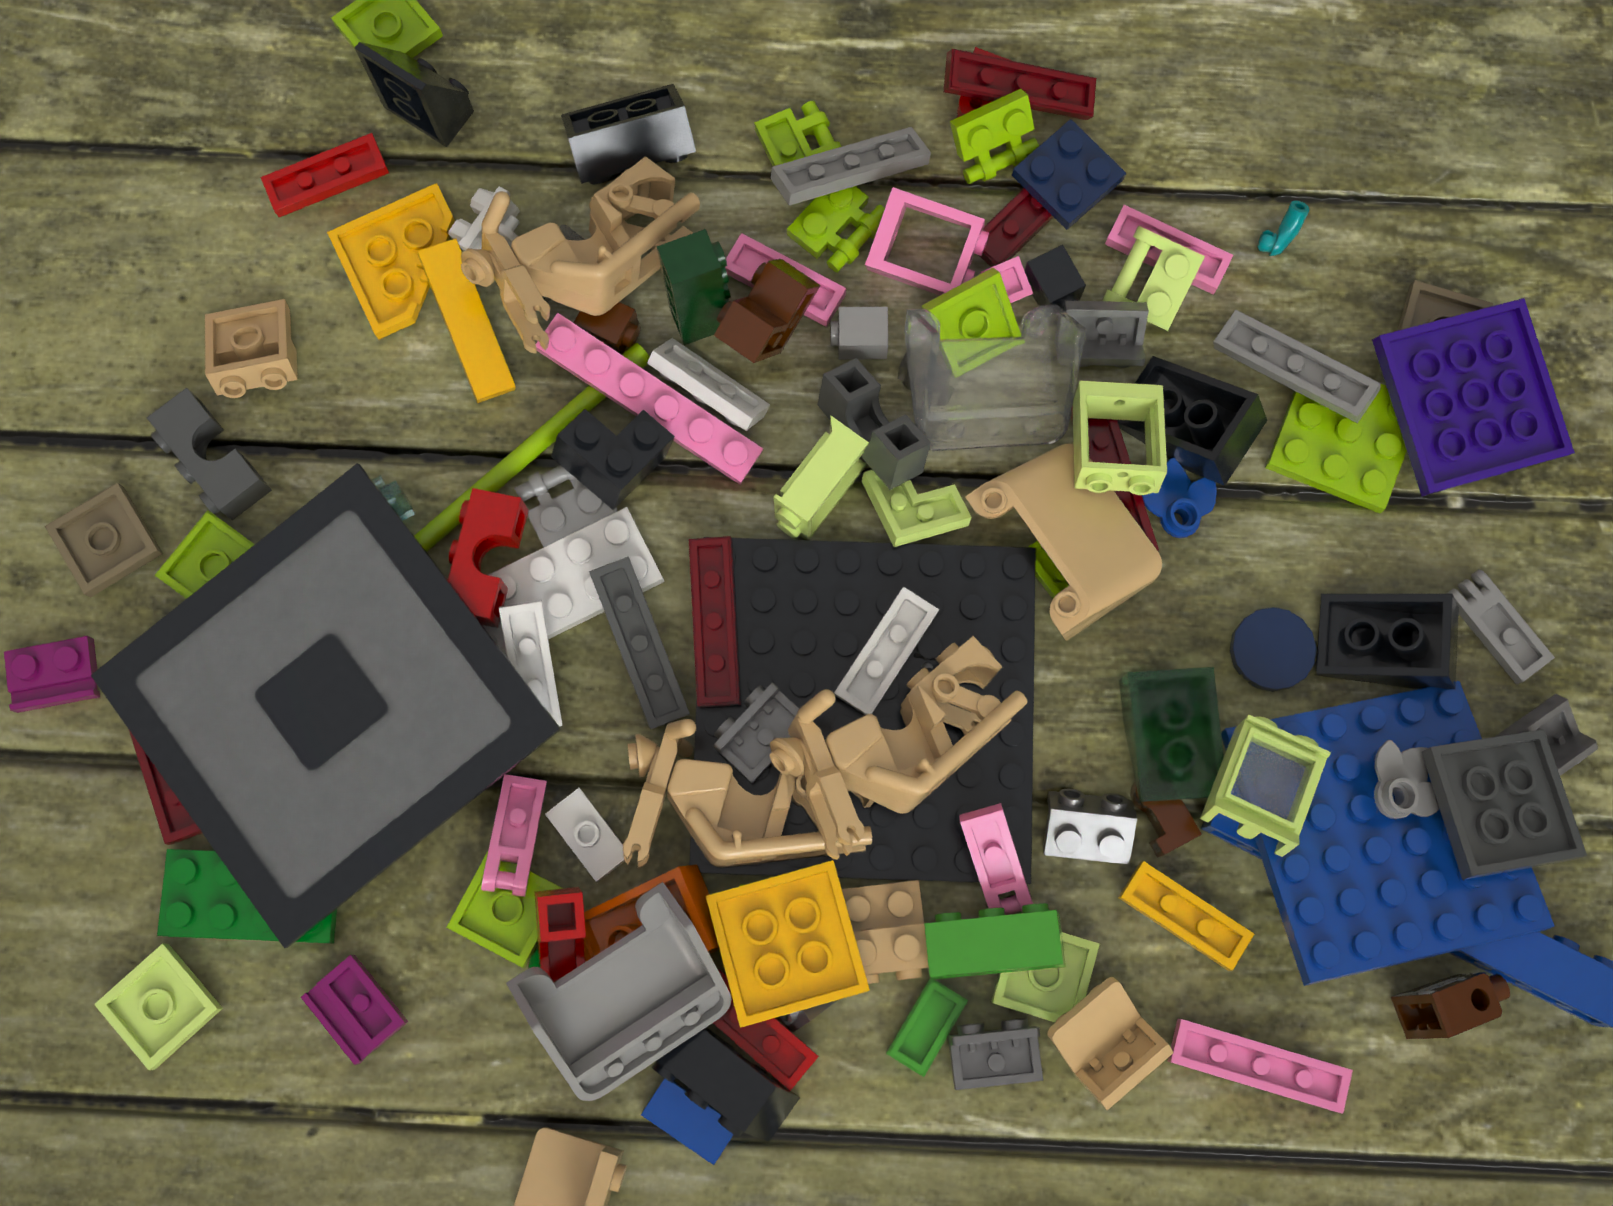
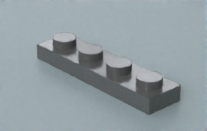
M629 556L589 571L650 730L689 715L686 702Z

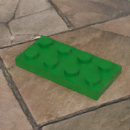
M167 849L157 936L279 941L216 851ZM337 909L296 942L334 944Z

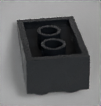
M359 42L355 46V50L383 107L447 147L474 112L468 97L469 92L465 86L453 78H449L447 81L438 75L435 68L422 58L414 60L403 52Z
M1152 356L1134 383L1163 385L1167 458H1175L1189 472L1224 486L1268 421L1258 394ZM1117 420L1121 430L1146 444L1145 421Z
M1321 594L1316 674L1323 677L1407 688L1436 687L1455 689L1459 607L1453 594Z

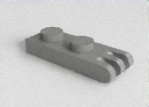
M1478 569L1471 575L1472 581L1465 579L1458 585L1462 594L1454 588L1446 594H1453L1459 607V615L1517 685L1524 682L1555 657L1488 575Z

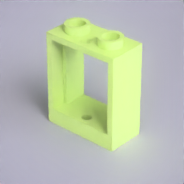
M1079 381L1072 403L1074 488L1088 489L1095 493L1109 490L1128 491L1135 495L1159 493L1167 474L1163 385ZM1088 418L1145 421L1146 465L1089 462Z

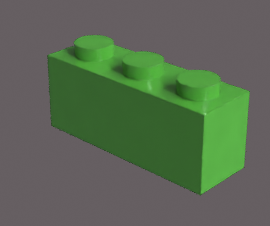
M1047 903L1022 906V913L1005 915L1004 908L982 909L978 911L979 918L962 919L960 912L942 913L935 915V922L924 923L929 976L935 980L1066 967L1060 915L1057 910H1049Z

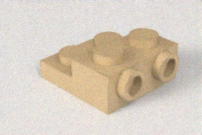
M285 299L205 314V375L217 396L224 395L229 398H239L248 389L265 387L269 390H279L285 387L287 382L298 380L297 351L291 340L290 309Z
M919 880L842 889L868 984L879 983V973L896 972L897 980L923 977L922 968H929Z

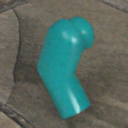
M1292 201L1277 232L1273 233L1270 230L1262 232L1257 244L1258 249L1262 252H1268L1269 256L1281 254L1298 235L1309 213L1308 205L1301 201Z

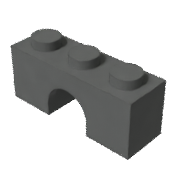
M855 358L823 374L817 405L829 419L831 415L869 442L861 457L888 489L891 490L923 473L931 442L906 414L891 422L887 420L879 403L881 385L861 362Z
M185 388L146 417L156 429L151 434L152 438L165 453L174 452L180 460L175 464V467L190 484L195 481L204 491L199 495V498L214 515L221 511L228 518L234 520L272 491L251 463L236 449L221 459L207 460L206 450L208 444L224 429L202 401L188 388Z

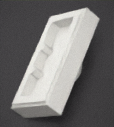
M580 788L576 789L545 813L596 882H599L624 862L622 842Z

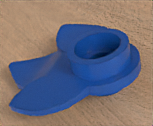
M1171 458L1167 461V474L1159 493L1142 495L1145 507L1151 513L1160 517V523L1169 535L1175 538H1186L1196 532L1201 517L1213 510L1217 495L1216 482L1202 478L1191 483L1179 462L1175 458ZM1174 513H1178L1182 517V525L1178 523Z

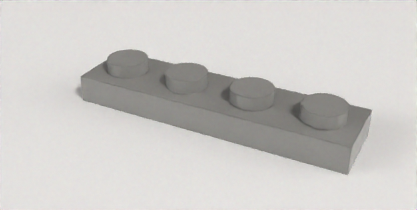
M908 127L773 166L771 180L790 206L928 165L931 152L912 127Z
M1238 310L1234 311L1213 341L1214 349L1356 423L1359 422L1380 391L1381 383Z

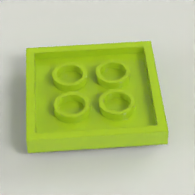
M1381 384L1379 393L1358 423L1294 391L1265 468L1374 512L1382 513L1387 507L1407 452L1387 386Z

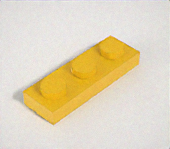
M1145 861L1139 863L1118 897L1228 971H1233L1255 935Z

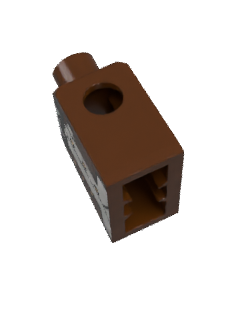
M1485 972L1453 975L1391 996L1406 1039L1450 1038L1501 1017L1502 1008L1499 1002L1510 997V989L1508 983L1500 974L1488 976Z

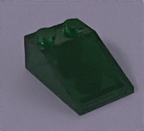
M1214 667L1128 672L1119 680L1123 723L1139 801L1151 802L1208 798L1224 758Z

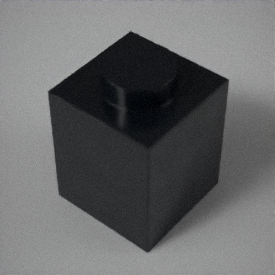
M1063 244L1027 261L1024 271L1032 288V295L1045 317L1055 312L1063 315L1065 301H1080L1086 284Z

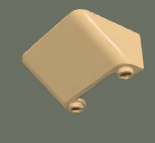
M1073 444L1060 445L984 483L965 496L976 514L988 519L1001 517L1015 508L1067 581L1069 586L1059 592L1050 604V617L1066 641L1154 582L1161 573L1162 559L1159 552L1114 491L1109 490L1095 493L1088 489L1074 488Z

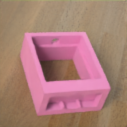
M893 187L865 266L868 271L940 296L974 278L976 271L969 269L974 254L982 256L989 237V232L983 231L985 219ZM907 207L970 229L951 284L887 262Z

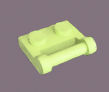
M1138 226L1133 235L1136 241L1112 290L1107 289L1102 301L1135 302L1126 298L1152 245L1162 250L1137 302H1147L1149 310L1148 322L1168 331L1205 256Z

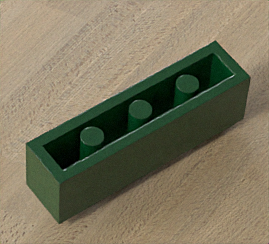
M704 229L657 246L669 308L684 345L714 335L720 325L717 322V317L724 305L729 302V298H731L727 285L729 278L725 269L727 261L719 241L711 243L708 233Z

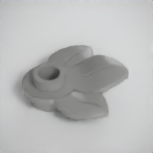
M1387 740L1377 751L1375 770L1378 782L1374 790V799L1377 808L1386 817L1400 819L1407 817L1410 813L1420 817H1428L1440 809L1432 783L1427 782L1428 771L1422 751L1428 748H1409L1400 752L1392 740ZM1392 792L1395 795V802L1393 800Z

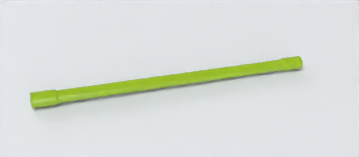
M637 342L622 354L642 369L648 365L647 362L650 358L648 353ZM590 385L586 387L414 536L426 552L460 524L461 506L465 500L469 501L472 488L496 493L556 441L557 435L584 409L590 412L606 396Z

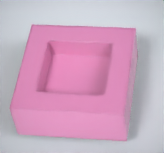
M1019 256L991 267L1000 272L1010 303L1033 294ZM988 268V269H986V270H984V271H981L980 274L983 273V272H985V271H987V270H989V269H991V268Z

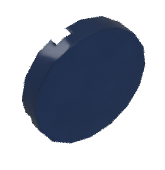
M1271 607L1256 610L1241 621L1232 634L1229 651L1233 667L1239 675H1242L1244 679L1249 681V684L1257 689L1275 692L1289 689L1307 677L1315 663L1317 648L1313 632L1302 618L1289 610Z

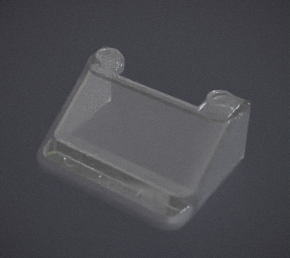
M1042 305L1029 311L1022 318L1021 337L940 340V323L935 315L925 309H907L904 334L914 422L931 442L929 450L945 451L1046 445L1060 440L1069 427L1086 328L1058 305Z

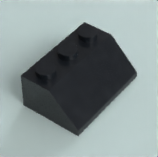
M674 84L561 115L581 184L586 182L593 185L605 183L612 178V175L622 173L626 169L631 168L645 156L654 163L661 161L677 163L685 160L688 154L696 152L686 108Z

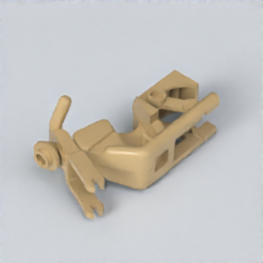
M645 156L591 197L589 204L591 209L589 215L590 238L579 241L567 240L556 223L550 222L516 237L512 241L510 248L505 237L499 234V225L510 204V196L506 192L500 191L494 195L482 221V249L468 248L461 254V270L471 283L484 287L491 285L495 279L500 288L503 306L522 338L524 348L531 353H536L537 348L534 340L539 341L540 346L544 350L548 348L549 344L548 334L541 328L536 315V311H540L541 316L546 321L550 316V306L544 301L542 296L593 316H600L606 313L661 269L657 246L693 234L685 226H682L672 235L669 233L677 228L679 221L683 223L699 210L700 200L697 195L690 192L674 204L675 178ZM635 214H642L655 219L645 228L628 224L625 221ZM649 249L652 250L649 254H647L644 258L641 259V255H643Z
M974 636L960 647L955 642L952 643L936 658L939 665L929 672L924 667L906 684L911 691L901 703L902 709L900 711L906 725L905 728L901 730L881 728L877 717L873 714H867L831 732L824 740L821 729L813 720L830 708L836 700L835 694L831 690L825 689L798 710L788 728L790 737L775 738L770 742L772 752L770 753V760L778 771L784 775L790 773L797 777L804 773L807 780V798L823 837L825 851L831 858L836 860L839 858L838 848L835 845L837 842L842 845V850L846 856L852 851L853 844L847 828L853 830V835L858 843L865 832L864 825L857 816L847 789L900 814L908 813L1012 721L1011 718L1027 704L1025 695L1018 690L1014 691L1001 703L995 696H983L959 686L960 683H972L984 689L1002 668L991 651L982 646ZM943 722L960 728L964 733V736L954 745H952Z
M691 719L669 723L666 726L660 747L657 746V743L641 734H635L636 743L627 744L630 770L639 769V777H644L648 772L628 838L623 843V858L627 865L632 860V854L635 851H638V868L647 864L650 854L649 850L666 792L668 800L710 864L716 867L725 868L829 856L825 851L823 837L807 798V780L804 773L797 777L790 773L784 775L780 772L775 788L768 794L760 796L747 792L738 784L732 774L733 769L729 764L693 759H680L676 762L677 754L680 757L688 758L693 753L692 744L684 738L692 736L696 731V724ZM851 791L860 799L864 808L870 807L874 803V801ZM791 800L795 805L803 807L817 827L818 832L781 836ZM870 826L864 827V836L859 843L853 835V830L847 828L853 844L850 853L866 851L865 845L872 844ZM838 842L835 843L839 854H845L842 850V845Z

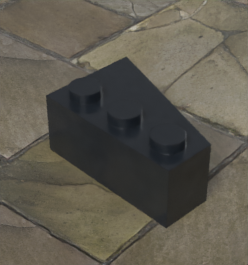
M707 1027L655 1061L652 1065V1068L669 1082L673 1083L677 1078L688 1087L684 1094L696 1105L704 1110L711 1105L722 1114L717 1121L737 1137H740L742 1132L769 1142L800 1099L792 1091L782 1088L766 1075V1071L758 1065H753L734 1050L733 1046Z

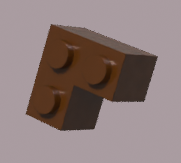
M783 259L768 261L767 264L765 262L762 263L751 279L754 287L748 297L727 302L717 317V322L720 325L714 336L753 363L781 354L821 286Z

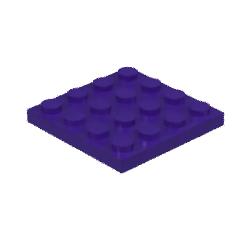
M1524 298L1379 335L1372 339L1421 496L1575 453Z

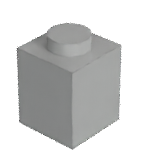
M839 307L838 321H830L831 346H838L839 359H887L888 307Z

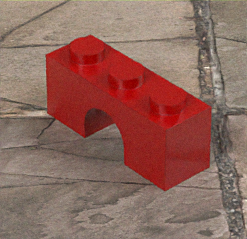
M472 488L469 501L465 500L461 506L459 522L462 528L459 540H453L450 547L449 563L452 566L448 581L482 625L498 628L501 619L499 607L505 604L508 587L501 578L483 574L481 572V562L485 554L495 547L506 546L519 549L529 509L520 497Z
M579 887L534 892L540 968L550 976L553 983L585 963L584 938L586 937L583 892Z

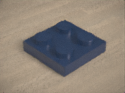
M1070 119L1013 169L1012 176L1068 230L1124 180L1126 172Z

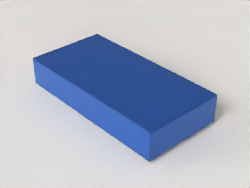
M664 1078L641 1116L715 1165L734 1134L717 1121L722 1114L710 1105L706 1110L702 1109L684 1094L687 1089L675 1081L671 1083Z

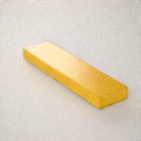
M455 238L418 250V257L476 402L480 403L514 391L516 386L476 286L464 276L461 270L462 252Z

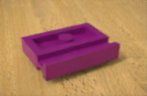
M89 636L4 651L8 692L11 693L12 704H9L10 711L19 713L100 697L97 684L91 677L97 671L94 639Z
M349 955L322 978L314 988L301 996V999L354 1065L360 1064L371 1052L375 1051L409 1022L355 955Z

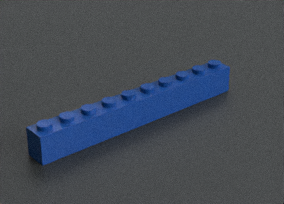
M1235 781L1231 794L1241 798ZM1220 813L1211 821L1203 822L1202 830L1262 859L1255 838L1247 839L1237 833L1239 822ZM1540 932L1449 952L1492 975L1500 974L1506 982L1594 1026L1613 1028V961L1598 955H1594L1591 958L1578 952L1580 945L1570 939L1558 935L1550 938Z

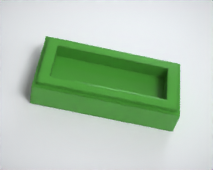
M930 977L886 1054L924 1077L968 1000Z

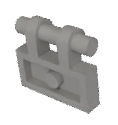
M561 465L541 475L539 472H536L527 477L529 481L514 487L518 497L522 498L523 501L537 496L541 504L529 510L528 517L543 548L618 511L617 508L612 510ZM570 479L574 489L552 499L548 489Z

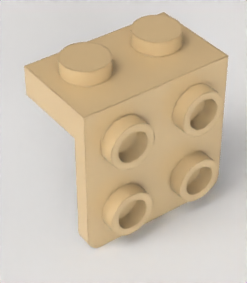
M1109 977L1101 984L1095 986L1070 1011L1061 1015L1047 1033L1075 1077L1106 1110H1109L1174 1053L1169 1044L1140 1016L1123 986L1114 977Z
M543 1127L536 1133L514 1206H607L611 1192L619 1193L625 1176L627 1165L620 1164L624 1151L549 1127Z

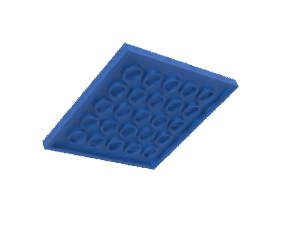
M1460 681L1456 682L1455 689L1427 687L1270 719L1277 724L1279 729L1292 735L1309 737L1318 743V747L1331 752L1326 760L1299 836L1300 844L1281 857L1274 854L1278 840L1263 833L1255 837L1304 986L1536 933L1555 926L1532 868L1462 880L1440 809L1428 817H1420L1410 813L1404 818L1391 819L1383 815L1376 806L1374 790L1378 777L1375 770V757L1379 748L1387 740H1392L1400 752L1409 748H1429L1482 739ZM1237 726L1225 728L1220 733L1225 750H1227L1234 729ZM1250 742L1236 778L1241 798L1279 817L1287 819L1305 767ZM1428 774L1427 782H1431L1430 777H1429V774ZM1392 792L1393 800L1395 802V795Z

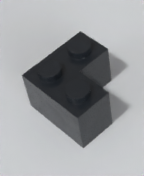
M584 409L557 435L551 457L614 510L666 458L675 436L645 410H642L616 436Z

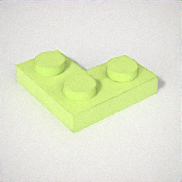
M873 470L866 471L863 474V486L893 547L969 526L972 517L955 484L917 494L911 480L889 490Z

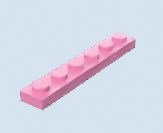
M557 313L545 330L549 337L548 348L544 350L540 346V342L537 341L535 345L538 352L633 415L637 416L642 410H645L675 436L674 442L741 485L762 453V447L561 314Z

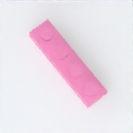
M1177 1019L1171 1049L1174 1053L1168 1058L1167 1062L1343 1114L1353 1070L1187 1020Z

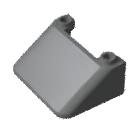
M663 882L640 896L636 902L635 908L642 926L553 983L550 976L539 967H531L506 983L532 1031L580 1100L593 1101L603 1097L721 1018L731 1005V994L695 926Z

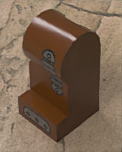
M1152 771L1145 773L1133 783L1130 793L1131 799L1138 809L1146 813L1159 836L1157 839L1149 842L1157 858L1202 835L1176 788L1166 775L1161 772Z

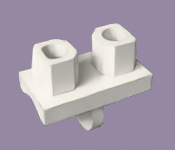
M500 186L495 192L482 188L477 190L470 204L474 213L478 214L475 221L471 224L463 219L456 220L448 233L452 239H457L459 247L463 251L468 248L482 249V221L491 201L497 192L503 191L510 196L509 191ZM511 199L499 225V234L505 237L510 248L512 241L518 237L514 230L520 223L516 218L520 210Z

